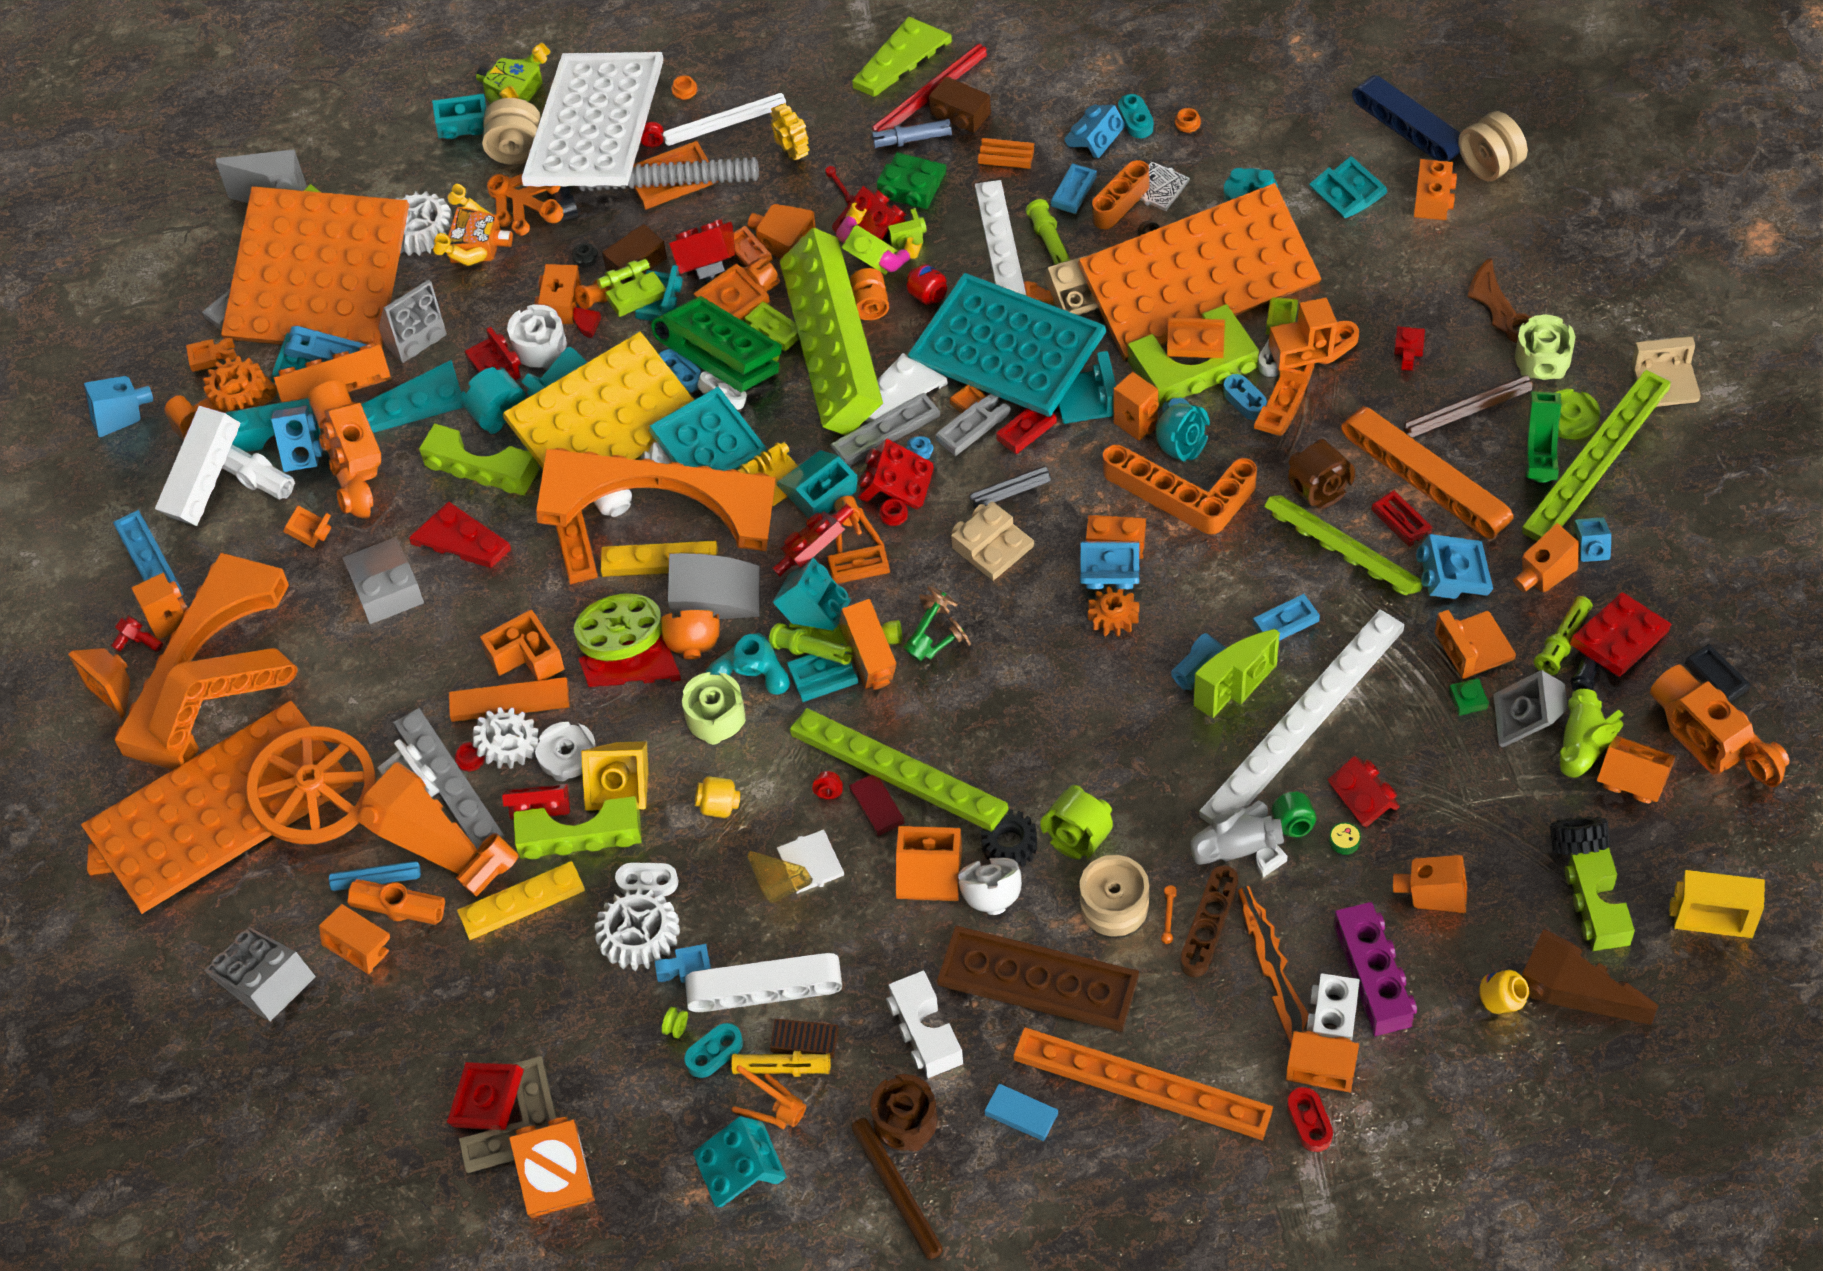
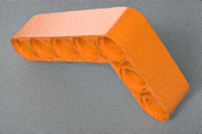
M1111 445L1103 452V475L1108 481L1206 534H1217L1223 530L1256 488L1257 466L1255 462L1247 458H1240L1234 461L1211 490L1207 492L1124 446Z
M277 648L177 664L167 675L149 724V732L169 751L178 750L187 742L203 700L285 686L295 678L298 671L297 666Z

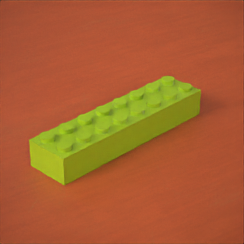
M812 227L780 260V265L822 427L846 436L871 416L883 404L838 237Z

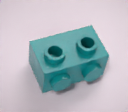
M484 94L432 100L438 139H453L461 135L471 134L476 136L483 134V120L486 111Z

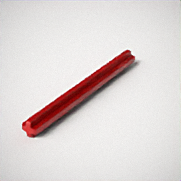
M980 43L976 44L872 126V132L894 129V126L901 124L929 102V95L946 76L957 80L987 56L986 47Z

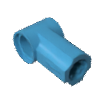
M1202 634L1193 644L1190 653L1171 671V677L1180 688L1191 691L1195 687V673L1206 662L1227 647L1209 634Z

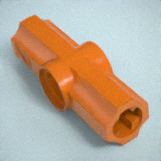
M356 879L351 883L348 891L347 902L350 907L383 913L393 921L410 919L437 925L438 922H441L444 915V897L407 890L403 884L398 882L384 885ZM396 900H401L396 904H392Z

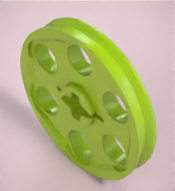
M625 593L602 598L589 605L578 616L574 625L577 644L584 654L597 660L615 661L636 656L650 648L660 637V609L652 599L639 594ZM635 608H643L641 611L631 612ZM607 609H615L613 612L603 613ZM653 623L648 628H641L644 624ZM589 626H597L592 630H584ZM626 641H634L630 645H622ZM598 642H606L602 646H594Z

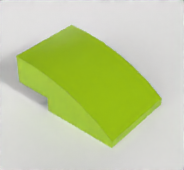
M1273 629L1244 638L1222 650L1206 662L1195 673L1194 707L1214 718L1230 699L1241 705L1277 666L1280 632Z

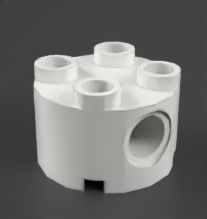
M533 304L527 306V310L523 312L518 310L509 319L507 331L512 349L518 355L521 364L528 367L549 369L567 345L562 321L557 312L546 305Z

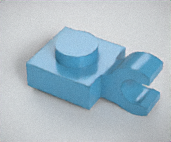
M706 944L675 949L676 958L655 961L658 982H666L679 975L681 983H684L685 977L689 973L711 969Z

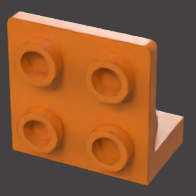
M1449 609L1438 613L1435 635L1462 679L1515 660V651L1489 611L1461 621L1454 619Z

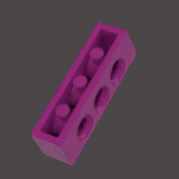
M1372 902L1336 910L1333 926L1352 977L1360 979L1358 994L1374 1037L1412 1027L1414 1014H1417V1006L1414 997L1407 995L1405 990L1406 977L1402 967L1397 968L1394 961L1396 953L1391 939L1386 940L1384 935L1385 923L1380 912L1376 913ZM1369 938L1370 940H1372V942L1365 943L1359 939ZM1378 965L1383 969L1373 970L1370 968V966ZM1389 993L1393 998H1384L1380 994Z

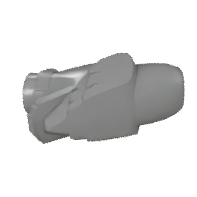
M1259 800L1250 807L1233 808L1213 818L1212 825L1204 828L1190 841L1192 858L1196 864L1202 865L1220 859L1224 862L1231 861L1266 847L1276 849V844L1284 843L1281 819L1272 820V816H1267V805Z

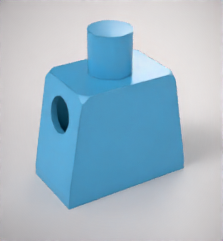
M127 376L84 383L90 420L98 437H103L138 422L141 419L139 405L153 402L150 387L144 386L134 389Z

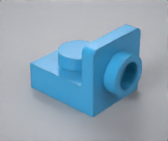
M1605 518L1576 519L1574 530L1580 542L1581 561L1609 560L1611 557V532Z

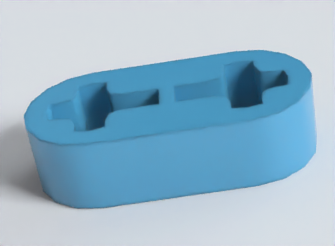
M1232 374L1225 379L1223 387L1225 398L1245 418L1256 420L1262 407L1267 405L1266 397L1243 375Z

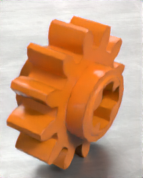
M1108 586L1106 594L1103 595L1102 592L1096 591V600L1090 599L1088 601V621H1093V630L1103 627L1104 636H1107L1110 630H1113L1115 635L1120 637L1121 629L1131 632L1132 623L1137 624L1139 622L1140 604L1139 602H1134L1133 593L1124 596V589H1118L1117 593H1114L1112 588Z

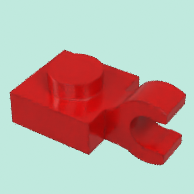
M1397 326L1394 354L1403 355L1401 370L1413 371L1414 356H1423L1425 329Z

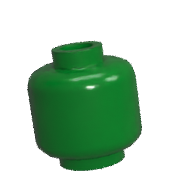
M1292 791L1284 793L1272 805L1271 812L1273 818L1281 819L1282 831L1285 836H1305L1316 824L1317 816L1309 798L1302 792Z

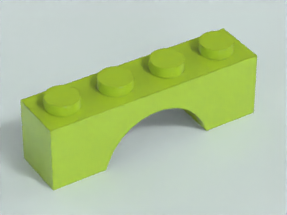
M435 423L419 448L424 465L431 470H441L451 473L457 478H467L477 481L484 486H494L507 493H517L525 496L539 471L537 461L529 451L508 446L495 455H472L464 450L460 431Z
M636 796L605 800L602 809L594 818L579 825L560 824L554 821L544 808L514 812L515 845L520 859H538L541 856L553 854L568 855L572 852L585 850L599 851L603 848L616 846L630 847L633 844L642 843L640 811Z

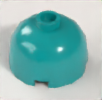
M1182 403L1169 407L1156 423V439L1159 447L1168 456L1186 462L1187 459H1196L1202 452L1208 439V435L1204 434L1205 425L1210 426L1206 410L1196 405Z

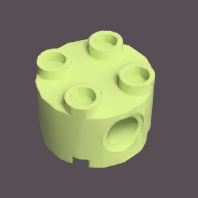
M1547 314L1534 316L1525 325L1523 323L1519 330L1515 351V361L1520 368V374L1542 380L1563 378L1571 363L1576 338L1573 328L1570 325L1567 327L1563 324V319Z

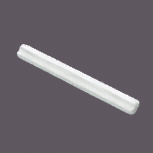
M778 93L663 132V139L667 146H671L772 112L771 108L786 103V100L782 93Z

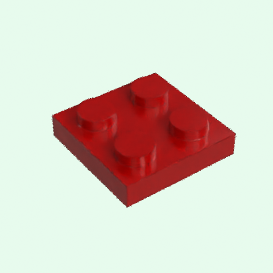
M465 1062L447 1123L454 1128L506 1130L524 1069L517 1064Z

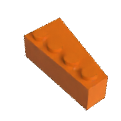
M375 343L359 347L360 351L351 354L348 351L332 355L333 359L322 362L321 359L305 363L306 368L300 370L290 367L278 371L280 376L274 377L281 402L307 399L309 391L329 381H343L347 391L351 392L392 380L381 344L377 346Z

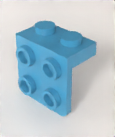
M1081 541L1080 584H1086L1087 589H1102L1104 584H1115L1117 589H1132L1133 584H1139V541Z

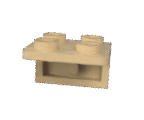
M1693 336L1636 342L1631 363L1636 381L1645 370L1671 381L1669 391L1656 407L1699 401L1701 394L1691 365L1695 349Z

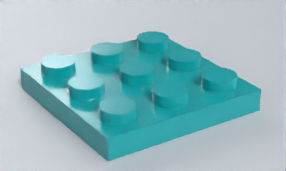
M719 386L649 426L650 434L670 460L681 463L684 466H708L714 470L722 471L729 469L739 470L741 464L750 462L756 455L760 457L762 451H768Z

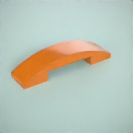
M1315 363L1280 370V378L1266 407H1262L1255 421L1254 429L1282 436L1285 433L1302 401Z

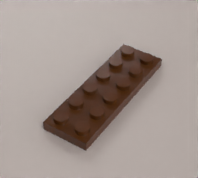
M955 925L937 978V984L941 987L1123 1032L1138 983L1139 971Z

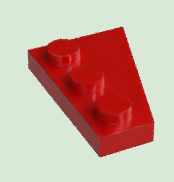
M662 633L650 648L627 659L604 661L587 655L578 658L588 687L624 685L627 681L643 680L644 684L655 683L656 679H670L671 682L681 681L680 673L670 649L663 641ZM626 641L622 645H630L634 641Z

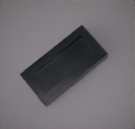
M1707 644L1686 658L1685 665L1703 683L1709 681L1716 689L1721 690L1729 702L1749 691L1751 684L1710 644Z

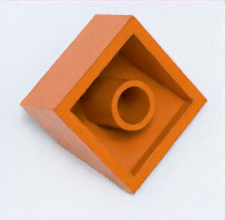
M1616 735L1608 747L1597 781L1603 783V787L1607 790L1618 793L1624 790L1632 793L1633 798L1644 803L1658 802L1676 756Z

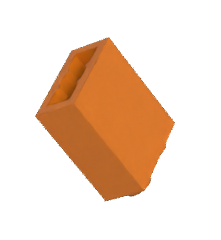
M867 599L842 608L839 626L847 646L853 649V652L850 654L853 655L852 658L864 688L873 687L874 690L889 685V680H892L894 676L896 661L871 600Z

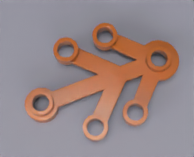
M496 174L487 183L489 195L496 199L495 215L498 217L500 226L507 227L512 223V229L519 236L526 235L530 230V224L525 220L524 205L539 212L548 223L555 224L563 218V208L556 200L548 199L542 202L532 197L544 191L554 194L560 190L561 186H527L517 190L515 187L523 184L522 174L512 178ZM507 197L512 199L513 217L507 211Z

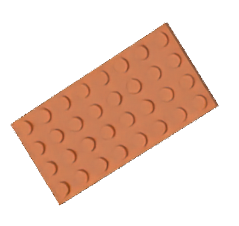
M1275 183L1081 258L1078 261L1080 270L1123 361L1129 357L1128 343L1153 334L1161 346L1167 344L1169 318L1202 319L1203 313L1225 304L1237 316L1270 303L1272 297H1285L1315 285L1322 280Z
M292 700L81 824L84 832L102 855L106 864L141 914L272 835L258 823L252 813L247 798V778L254 760L270 742L289 731L312 727ZM312 741L313 763L317 765L331 751L323 741ZM302 743L293 745L278 754L279 757L299 767L304 765ZM337 761L325 772L346 771ZM269 763L261 777L259 787L294 776ZM309 777L306 780H313L314 777ZM353 782L327 783V786L336 793L341 794L354 786ZM295 788L260 798L263 809L272 819L276 817ZM323 795L317 797L318 807L329 801ZM302 797L283 824L284 826L290 825L309 813L307 798Z

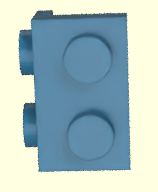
M1095 104L1085 110L1083 117L1071 127V131L1064 140L1068 147H1088L1094 158H1100L1123 130L1125 123L1115 104Z

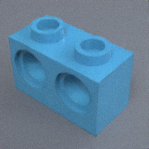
M308 406L274 411L271 420L283 471L288 472L317 467L319 457L323 456L320 441H315L313 430H317L314 414H309ZM297 420L303 427L299 430H294L289 427L288 422ZM296 447H304L309 454L299 456L295 453L294 449Z

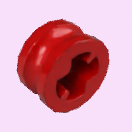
M656 122L645 123L640 142L650 148L660 146L663 143V127Z

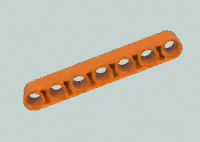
M1362 406L1342 423L1341 430L1349 441L1485 538L1493 539L1513 521V513L1505 503L1372 409Z

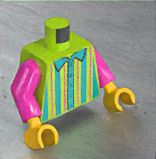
M855 202L852 203L846 218L836 232V237L843 243L842 249L879 270L884 275H887L888 272L896 271L910 258H917L922 243L918 245L913 244L914 238L909 237L904 248L897 251L889 244L859 227L857 224L861 222L867 210H857L855 208L857 203Z

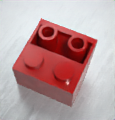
M722 219L700 226V232L695 227L676 234L677 240L670 242L669 245L676 265L679 268V274L734 256L735 244L732 222L723 224Z

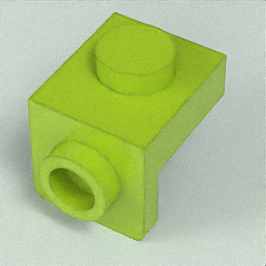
M916 208L910 209L911 221L888 226L889 243L894 249H903L909 237L914 238L913 244L918 245L922 243L923 245V233L927 232L926 224L923 217H918Z

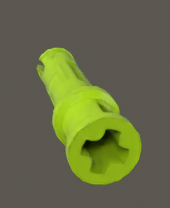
M1037 199L1029 203L1025 209L1027 216L1034 223L1033 229L1035 233L1042 237L1055 265L1070 261L1071 259L1056 230L1057 221L1048 211V202L1044 199Z
M1577 596L1555 634L1546 638L1545 648L1542 653L1536 655L1533 661L1539 671L1543 670L1551 676L1559 672L1562 659L1571 652L1570 642L1572 636L1580 629L1588 612L1593 607L1592 602L1588 598ZM1575 618V621L1572 624L1571 628H1568L1572 619Z
M783 623L774 625L769 635V642L772 648L788 649L795 655L807 653L839 662L843 665L849 664L853 655L845 653L853 652L850 646L809 636L806 630L801 628L793 630Z

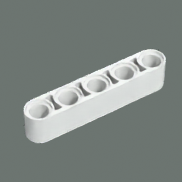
M822 953L691 972L685 977L687 1007L692 1012H708L834 994L842 989L839 957L832 953Z

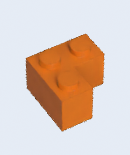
M1327 297L1299 303L1297 322L1270 327L1268 347L1278 371L1332 360L1337 320Z
M532 609L480 636L485 655L499 676L526 663L537 681L546 680L565 670L558 647Z

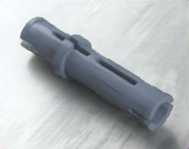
M946 119L907 127L897 125L894 126V129L871 132L872 140H874L873 147L875 149L895 144L903 146V143L947 135L951 136L950 120Z

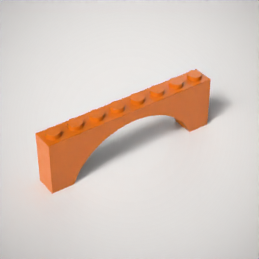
M564 448L546 449L536 510L537 523L566 527L583 508L608 494L633 488H660L684 494L712 510L729 528L738 548L767 551L776 477H770L765 473L746 474L734 469L726 471L714 470L708 466L689 467L678 462L665 464L657 463L651 459L633 460L621 455L601 456L590 451L577 453L570 452Z
M220 553L216 562L211 564L203 585L198 587L191 606L185 610L178 629L172 633L165 652L159 656L153 673L144 682L140 696L131 705L129 715L123 726H120L116 732L115 742L123 756L172 770L196 756L199 747L192 733H190L187 742L181 748L169 751L149 732V724L167 675L177 664L191 662L202 645L231 622L254 612L277 608L289 586L283 569Z

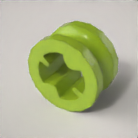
M671 1006L663 1020L662 1034L668 1035L672 1033L674 1038L679 1039L686 1028L688 1012L684 1010L677 1012V1008Z

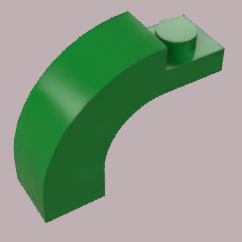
M1531 391L1526 437L1525 477L1537 482L1558 480L1557 445L1562 405L1560 393Z

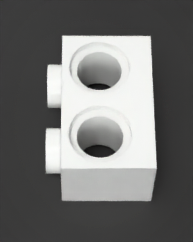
M1321 974L1319 985H1313L1310 1004L1317 1006L1315 1014L1309 1013L1307 1031L1315 1032L1323 1037H1344L1352 1041L1360 979ZM1329 995H1337V996H1339L1341 999H1340V1000H1331V999H1329L1327 996H1329ZM1331 1023L1336 1025L1338 1028L1327 1029L1323 1025Z

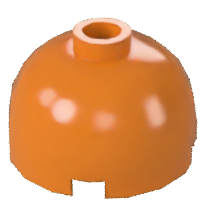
M685 610L680 611V617L672 618V613L662 616L661 633L663 641L673 652L683 654L684 659L701 658V653L707 652L715 646L720 632L719 614L713 617L712 611Z

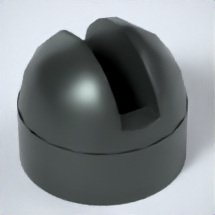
M1146 220L1139 224L1137 234L1138 236L1146 233L1145 229L1151 232L1160 228V226L1153 221Z

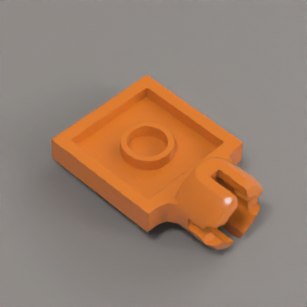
M762 257L745 268L740 267L736 263L693 294L695 298L699 296L704 297L743 321L763 301L765 303L770 302L767 292L777 286L780 279L777 278L778 273L771 263L765 266L764 264L768 260Z

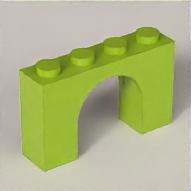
M1227 304L1202 314V319L1225 320L1223 358H1211L1201 364L1185 365L1167 357V354L1153 334L1128 343V363L1137 375L1158 389V408L1162 407L1165 401L1168 403L1174 398H1185L1192 394H1198L1216 384H1223L1225 379L1232 374H1247L1258 368L1259 349Z

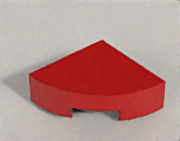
M575 307L573 311L575 325L584 336L593 338L601 320V313Z

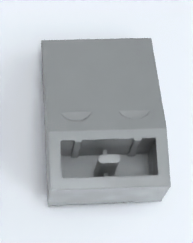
M430 280L425 281L383 308L379 323L383 343L402 363L447 335Z
M251 927L238 934L234 942L223 953L218 954L204 970L206 974L254 1013L268 1021H271L316 977L296 951Z

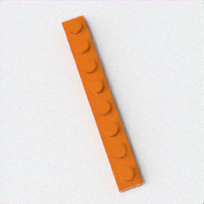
M1024 1027L1014 1052V1061L1262 1141L1273 1113V1106L1026 1027Z

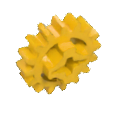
M786 103L771 108V127L777 145L779 144L784 151H787L789 157H792L794 161L807 156L809 148L806 144H809V138L806 134L804 121L795 112L792 113L791 107L787 106Z

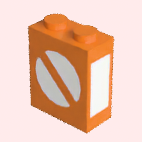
M567 1117L548 1121V1127L537 1130L535 1126L520 1128L516 1130L517 1135L509 1137L527 1215L530 1218L595 1201L577 1124L574 1120L568 1121Z

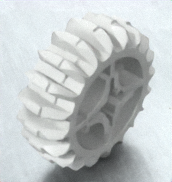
M415 191L412 196H408L405 193V197L400 200H407L410 205L400 253L406 252L410 256L413 252H416L420 256L422 252L427 251L430 254L431 249L435 245L434 239L439 233L449 235L453 222L451 208L444 201V198L439 199L436 194L430 196L427 191L422 195Z
M638 888L636 894L631 895L626 889L625 897L620 898L614 894V904L605 902V912H598L597 918L599 922L595 923V939L597 945L600 946L602 955L608 956L612 964L619 962V966L622 969L631 964L632 969L635 971L639 964H644V967L649 969L651 961L661 960V954L670 956V947L676 946V936L680 933L679 925H677L679 922L678 915L674 912L673 905L670 902L666 903V899L662 894L656 897L655 892L651 889L644 895L643 891ZM624 919L623 924L617 928L618 931L614 933L617 925ZM661 925L656 936L650 939L651 935L657 931V927Z

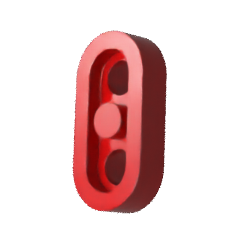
M1307 1087L1293 1090L1288 1097L1287 1111L1302 1146L1312 1152L1326 1150L1332 1142L1333 1128L1319 1095L1313 1089ZM1306 1105L1309 1107V1110L1301 1111L1298 1106ZM1313 1133H1317L1322 1138L1319 1140H1313L1310 1137V1135Z

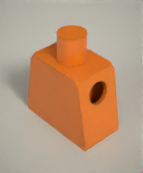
M780 204L771 205L765 216L752 213L747 224L748 228L756 230V237L772 255L780 259L812 227L816 228L814 211Z
M1555 524L1523 554L1522 572L1513 579L1516 587L1525 593L1532 586H1535L1540 592L1544 593L1578 569V541L1561 525Z
M1463 855L1413 859L1411 874L1393 875V892L1412 893L1413 904L1417 909L1466 913L1467 879Z

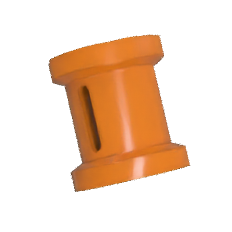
M597 280L588 286L580 285L575 289L576 302L583 309L591 308L597 302H608L606 300V291L610 290V287L600 289Z

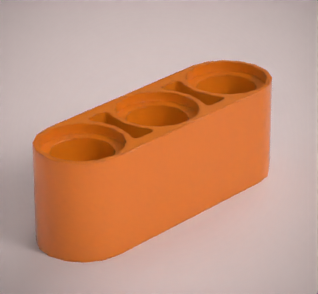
M1135 160L1128 163L1092 200L1093 224L1097 228H1112L1148 191L1150 174L1149 166L1146 162Z

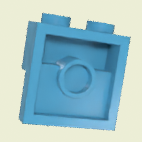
M1429 534L1418 547L1416 559L1418 562L1423 563L1424 568L1421 582L1424 587H1428L1430 596L1456 599L1461 592L1488 596L1493 590L1482 541Z

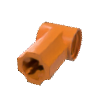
M497 833L491 834L482 842L477 850L478 855L456 877L459 883L475 897L498 874H502L510 869L518 859V853Z

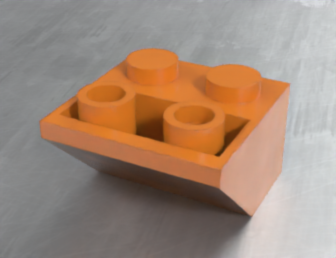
M898 826L896 899L959 901L958 873L961 871L962 858L961 828Z

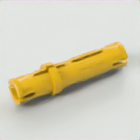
M794 1051L793 1054H733L732 1073L741 1074L736 1069L737 1066L741 1065L753 1074H793V1077H801V1074H830L831 1058L830 1053L802 1054L801 1051Z

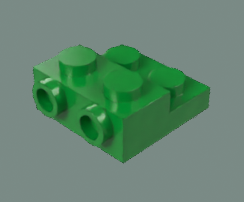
M897 152L891 164L885 165L876 182L877 189L892 201L928 209L946 173V164Z

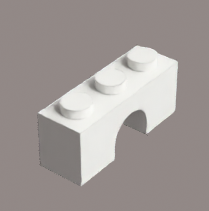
M923 970L889 984L890 997L886 998L891 1014L893 1016L898 1015L902 1022L898 1027L904 1042L910 1041L914 1048L911 1051V1056L916 1068H923L927 1078L962 1065V1049L950 1024L930 1028L921 1023L924 1017L938 1011L937 997L925 971Z

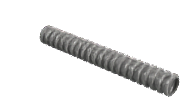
M752 157L751 160L743 158L740 161L739 158H735V161L727 159L726 162H723V159H719L718 162L710 160L709 163L706 160H702V163L694 161L691 164L690 161H686L685 164L677 162L676 165L673 162H670L669 165L661 163L659 166L657 163H653L652 166L644 164L643 167L641 164H637L632 169L628 185H621V188L626 189L627 186L630 189L635 186L642 188L643 185H646L648 188L653 184L654 187H659V184L665 187L667 184L675 186L676 183L681 186L684 183L691 185L692 182L698 185L700 182L708 184V181L715 184L716 181L724 183L725 180L732 183L733 180L741 182V179H744L745 182H748L749 179L757 181L759 178L758 160H756V157ZM595 185L592 187H578L581 191H585L586 188H588L589 191H593L594 188H596L597 190H602V188L604 187L605 190H609L610 187H613V189H618V187L620 186Z

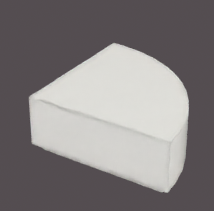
M1277 844L1276 849L1266 847L1256 852V867L1262 878L1287 862L1288 856Z

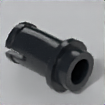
M1586 655L1583 656L1577 673L1570 680L1572 690H1593L1595 686L1593 680L1600 664Z

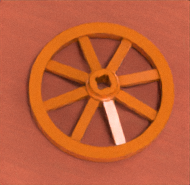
M313 726L299 728L277 737L258 754L248 774L247 798L258 823L273 836L296 844L323 843L344 835L359 823L356 821L364 796L376 783L375 769L366 749L347 733L329 727ZM312 741H327L339 745L322 761L314 765ZM302 743L304 765L299 767L279 757L278 754L293 745ZM348 751L358 759L363 767V771L325 772ZM269 763L294 776L259 787L261 777ZM309 777H314L313 780H306ZM364 782V787L360 799L353 806L327 786V783ZM295 788L276 817L272 819L263 809L260 798ZM323 795L347 815L336 823L321 828L317 797ZM302 797L307 798L311 830L293 829L283 825Z

